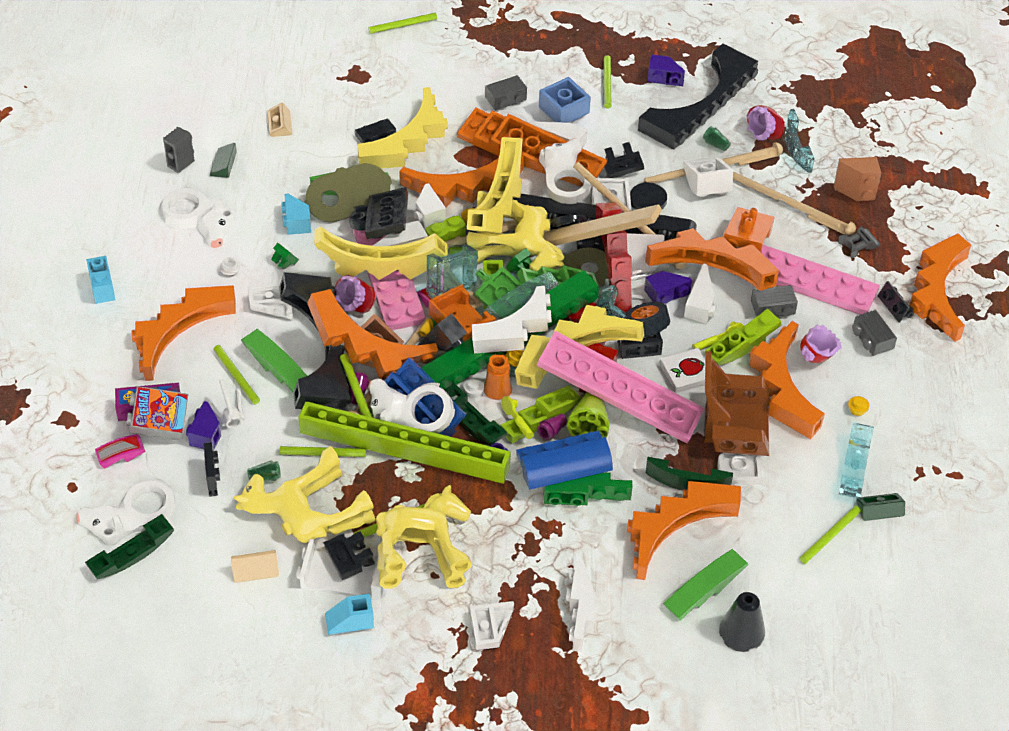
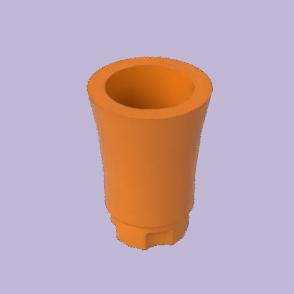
M492 355L487 364L484 393L487 397L494 400H502L504 396H510L512 393L510 365L508 358L504 355Z

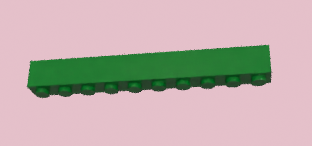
M584 270L546 292V294H550L551 306H547V310H551L552 322L548 323V328L599 298L598 284ZM545 331L527 333L528 341L531 337V334L538 335L544 333ZM471 337L457 348L451 349L421 368L436 383H440L439 386L444 390L454 383L458 385L467 377L478 373L480 369L487 366L492 355H505L507 351L474 354L473 339Z

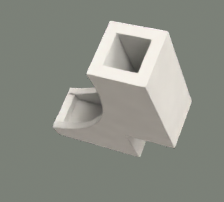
M536 286L530 300L512 315L489 323L472 324L474 354L524 350V341H528L527 333L548 331V323L552 322L551 310H547V306H551L550 294L545 293V286Z

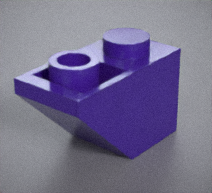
M651 54L648 82L683 87L685 70L668 56Z
M661 271L645 278L644 291L652 302L666 304L672 300L689 295L691 293L692 279Z
M204 401L201 407L197 408L192 424L188 425L186 436H188L189 446L204 449L203 443L212 442L214 451L221 438L220 422L210 404Z

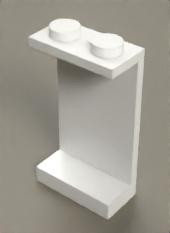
M313 539L309 540L307 548L304 547L302 552L303 565L298 566L297 579H300L301 589L347 596L370 593L371 599L380 601L384 589L379 583L380 573L377 568L379 557L378 559H373L375 561L374 565L362 566L363 572L341 580L328 553L315 550Z

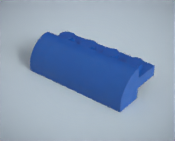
M408 358L396 373L391 372L384 380L390 388L404 395H408L423 384L436 383L412 358ZM435 394L423 396L415 406L416 420L421 424H430L439 419L444 408L442 398ZM454 401V417L450 425L438 434L451 437L456 432L455 427L467 415Z
M599 431L516 450L517 458L523 469V477L529 490L613 470L612 456L606 437L602 438Z

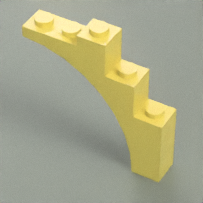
M430 87L423 88L421 107L408 125L386 138L357 144L359 164H373L381 169L405 167V159H408V153L425 152V144H428L429 138L445 137V129H448L447 118L443 117V112L438 111L437 106L434 107L436 105L435 94H431Z
M502 137L498 166L490 191L478 207L468 209L467 230L502 234L503 215L511 216L512 199L520 198L522 178L519 177L523 139Z
M321 226L314 230V245L327 254L331 260L335 261V271L342 276H356L367 270L369 274L380 280L398 270L411 280L448 259L447 243L435 233L422 240L408 244L370 246L344 240L331 234Z
M586 305L579 323L559 320L554 332L557 331L584 346L612 340L642 342L644 338L643 322L608 316L606 308ZM531 334L515 370L517 385L538 388L548 371L538 367L537 363L551 338Z

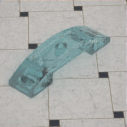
M790 109L785 130L787 149L802 169L812 173L815 158L810 146L802 147L797 135L799 119L795 109Z
M551 272L544 273L508 292L483 310L481 314L483 315V312L487 311L496 318V321L503 319L523 307L532 297L536 286H545L546 293L559 284Z
M853 422L838 495L856 499L861 498L874 430L873 426Z

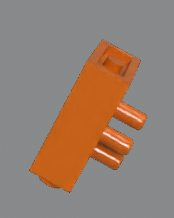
M737 207L724 233V238L735 249L754 245L762 253L764 240L771 235L775 217L759 213L756 208L748 210Z
M463 284L429 300V315L438 324L452 313L467 332L462 338L464 342L472 337V324L496 321V318L487 311L483 312L482 317L469 304V292L463 287Z

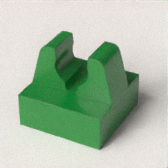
M278 242L273 247L275 252L271 260L276 264L281 260L278 266L282 269H286L291 264L295 265L299 261L296 256Z
M526 248L519 252L507 264V270L511 273L513 271L518 272L521 268L529 269L531 263L529 256L531 253Z

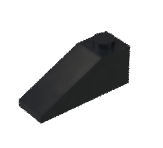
M451 313L439 322L418 345L436 343L438 350L446 351L450 347L455 349L464 342L462 338L467 332Z

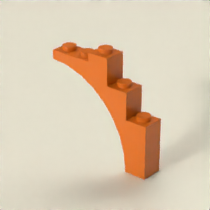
M521 155L520 174H521L522 171L524 170V156H522V155ZM499 158L476 170L456 174H430L403 167L399 171L400 185L421 194L425 184L429 183L445 208L448 207L455 197L473 204L477 199L479 191H490Z
M694 228L677 232L675 239L648 245L645 262L649 266L664 263H695L701 265L704 263L707 266L722 269L739 276L759 291L775 287L777 284L779 270L754 245L735 249L723 236L706 241Z
M959 233L922 251L919 265L923 269L917 272L914 284L918 291L912 294L909 305L914 309L913 312L921 319L929 317L954 342L961 339L965 325L955 315L945 293V280L958 264L968 258L971 244Z
M234 285L185 288V297H181L182 303L160 305V313H157V320L135 321V330L131 331L132 342H136L137 350L140 351V357H143V360H139L140 373H144L145 381L154 380L155 368L161 354L179 334L204 320L236 314Z
M331 289L312 293L307 302L324 347L328 345L338 346L344 342L352 364L357 362L363 364L372 360L379 379L385 380L391 372L396 373L408 358H412L416 363L422 362L425 364L431 362L438 352L436 343L403 345L374 336L361 328L344 312Z
M791 321L787 327H782L779 335L776 338H772L769 344L762 341L758 346L752 348L749 357H751L749 366L761 372L760 376L765 378L769 389V396L771 397L768 402L770 406L769 416L811 439L822 427L825 413L813 406L799 392L788 372L786 354L797 337L799 324Z
M688 481L687 490L683 489L682 498L661 496L660 505L656 504L655 513L633 511L632 520L628 519L627 533H631L630 542H635L634 551L638 552V557L634 556L633 570H637L636 579H646L648 565L654 552L676 530L706 518L720 516L738 517L741 502V486Z

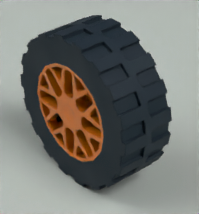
M660 302L636 305L626 311L623 316L624 319L643 322L644 337L662 332L671 322L667 306Z

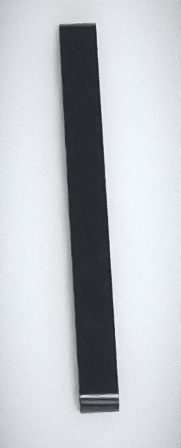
M521 194L520 198L512 199L517 200L523 205L545 208L548 213L547 219L550 220L567 215L585 216L587 221L596 219V205L581 202L564 204L552 198ZM659 215L655 223L647 225L656 235H664V241L675 239L677 232L692 228L696 230L697 224L691 219ZM637 227L624 230L627 234H644Z

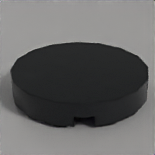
M644 182L637 184L630 191L631 206L637 210L659 204L663 210L667 205V193L663 187L655 183Z
M567 215L550 220V230L587 222V217Z

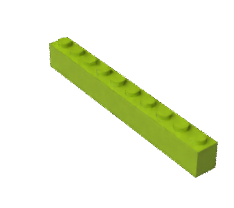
M305 402L298 417L301 434L498 483H505L510 469L511 451L311 402Z

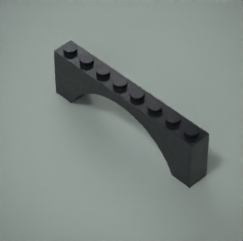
M722 43L712 53L711 66L719 80L714 91L703 100L689 106L673 109L650 107L639 117L638 131L674 150L679 145H682L686 138L693 135L698 127L704 125L709 117L714 116L720 107L725 106L731 97H735L737 92L744 88L751 79L757 76L758 61Z
M284 272L279 285L281 301L304 314L317 329L307 302L312 293L331 289L333 294H335V287L332 286L331 277ZM343 345L325 346L324 363L312 374L298 379L293 391L295 409H302L305 402L345 411L347 405H350L351 392H348L349 380L340 356L344 354Z

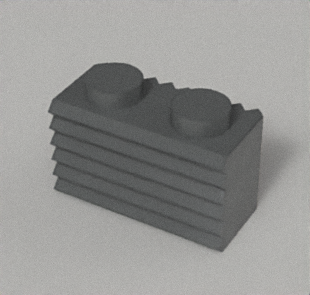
M516 75L486 85L485 98L494 110H500L501 108L526 101L527 86Z
M176 127L174 131L163 137L167 167L180 173L195 161L192 135L189 131Z
M792 285L772 287L761 291L755 289L752 290L751 303L756 317L766 309H769L777 317L796 314L798 300Z
M875 309L855 317L852 326L855 336H859L864 348L869 350L872 356L895 348L897 337Z

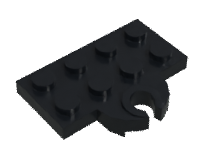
M403 187L369 195L368 205L355 206L354 211L349 215L351 228L359 231L365 230L367 239H378L384 235L399 234L405 231L408 205L407 188Z

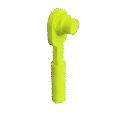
M733 321L725 332L692 344V348L701 350L711 346L734 328L741 329L744 325Z
M504 396L501 401L502 409L507 415L513 417L525 437L531 439L534 433L515 410L518 406V401L509 396Z

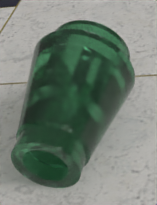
M710 126L703 135L705 143L724 152L731 145V142L717 127L713 128Z
M270 460L247 469L249 480L255 474L262 476L264 481H276V479L281 478L278 461L273 462Z

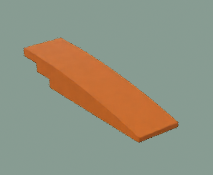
M475 107L457 133L458 138L497 156L500 155L502 137L523 139L521 155L524 156V167L545 175V168L539 162L541 150L547 146H552L554 143L568 142L509 113L505 117L493 110L489 114ZM583 148L577 155L576 163L579 162L595 178L599 176L607 164L606 159ZM575 177L560 178L562 181L583 186V183Z

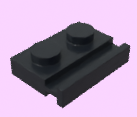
M212 442L203 443L209 497L218 496L217 481H220L219 468H215V464L219 463L218 451H213Z

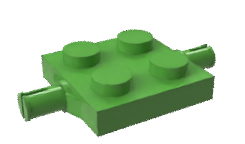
M501 267L490 276L481 268L475 273L483 283L474 293V296L499 319H503L523 307V303L531 296V291L522 288L520 282L504 267Z

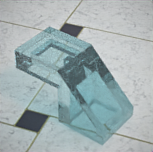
M611 285L602 290L596 306L606 308L608 316L625 319L626 313L614 305L618 288Z

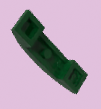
M455 383L444 389L451 399L467 414L459 424L473 437L491 446L507 436V432L496 421L490 422L468 402V395Z
M647 457L645 473L656 481L675 489L687 490L688 481L724 485L732 484L733 472L712 469L711 475L670 468L668 467L669 460Z
M163 514L143 525V532L107 554L103 550L85 561L86 566L95 578L101 579L117 574L138 563L163 544L174 532V528Z

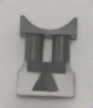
M862 226L859 227L856 234L849 237L846 234L839 236L838 244L845 245L851 250V259L858 256V251L864 248L867 250L880 246V243L871 232Z

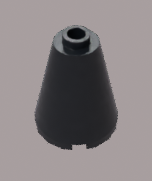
M751 592L741 593L721 620L719 634L727 647L735 651L748 652L749 649L758 648L764 641L765 626L760 600Z

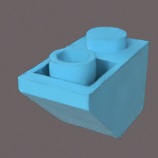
M288 193L284 194L285 202H281L282 213H286V215H282L283 227H287L288 235L311 233L309 205Z
M101 256L86 259L95 304L114 301L115 295L107 257Z
M370 593L346 597L327 611L325 617L328 635L374 628Z

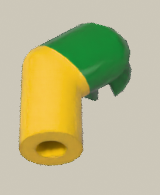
M428 318L418 331L421 337L424 338L437 325L433 318Z

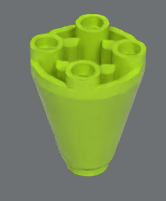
M587 392L568 417L567 428L570 435L573 437L599 431L603 438L607 437L609 433L610 423L604 400Z

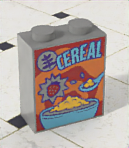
M137 386L136 392H131L129 405L133 406V411L128 413L126 425L130 426L129 433L181 441L189 394Z

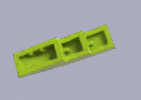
M568 385L537 398L535 405L518 411V414L534 433L537 431L541 421L559 414H565L577 405L582 398ZM514 419L500 424L507 432L505 437L511 444L525 438V435L519 429Z

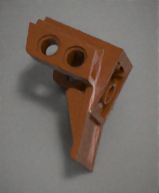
M706 351L704 442L714 443L716 452L769 456V389L765 378L762 376L726 374L713 360L711 351Z

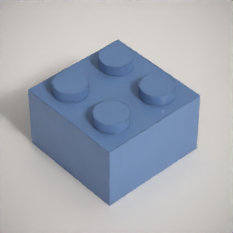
M566 77L539 90L538 107L554 122L570 123L590 113L591 96L570 77Z

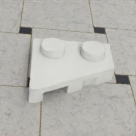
M279 286L248 289L251 310L293 319L291 305L281 301Z
M514 601L470 606L476 650L500 647L514 610Z

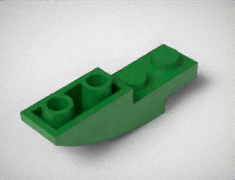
M603 472L548 485L544 490V504L587 506L588 499L631 500L632 480L611 479V472Z

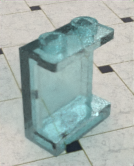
M465 244L462 245V251L444 257H439L434 253L427 255L426 292L435 297L463 284L466 290L477 287V276L475 273L477 272L478 250Z

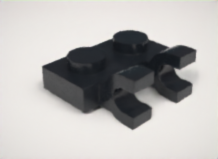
M388 118L355 129V136L361 143L373 142L396 133V127Z
M630 142L622 144L624 155L619 157L614 156L612 147L604 149L607 160L604 169L608 178H616L644 170V163L639 151H632Z
M361 531L348 538L343 533L323 542L324 548L341 580L363 572L362 566L368 567L375 564L372 558L374 555L370 547L356 555L353 549L361 550L366 548Z

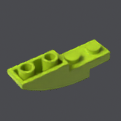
M766 309L741 329L736 327L707 348L705 353L706 351H711L712 358L718 365L732 362L748 354L754 346H758L762 341L766 342V337L781 326V320L769 309Z

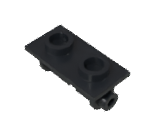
M886 281L877 295L898 323L901 322L903 317L911 318L914 315V309L903 300L897 288L892 286L889 281Z

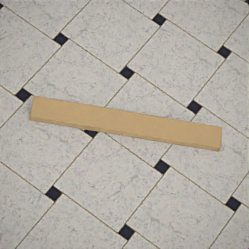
M658 204L545 231L543 238L557 246L655 223L662 209Z

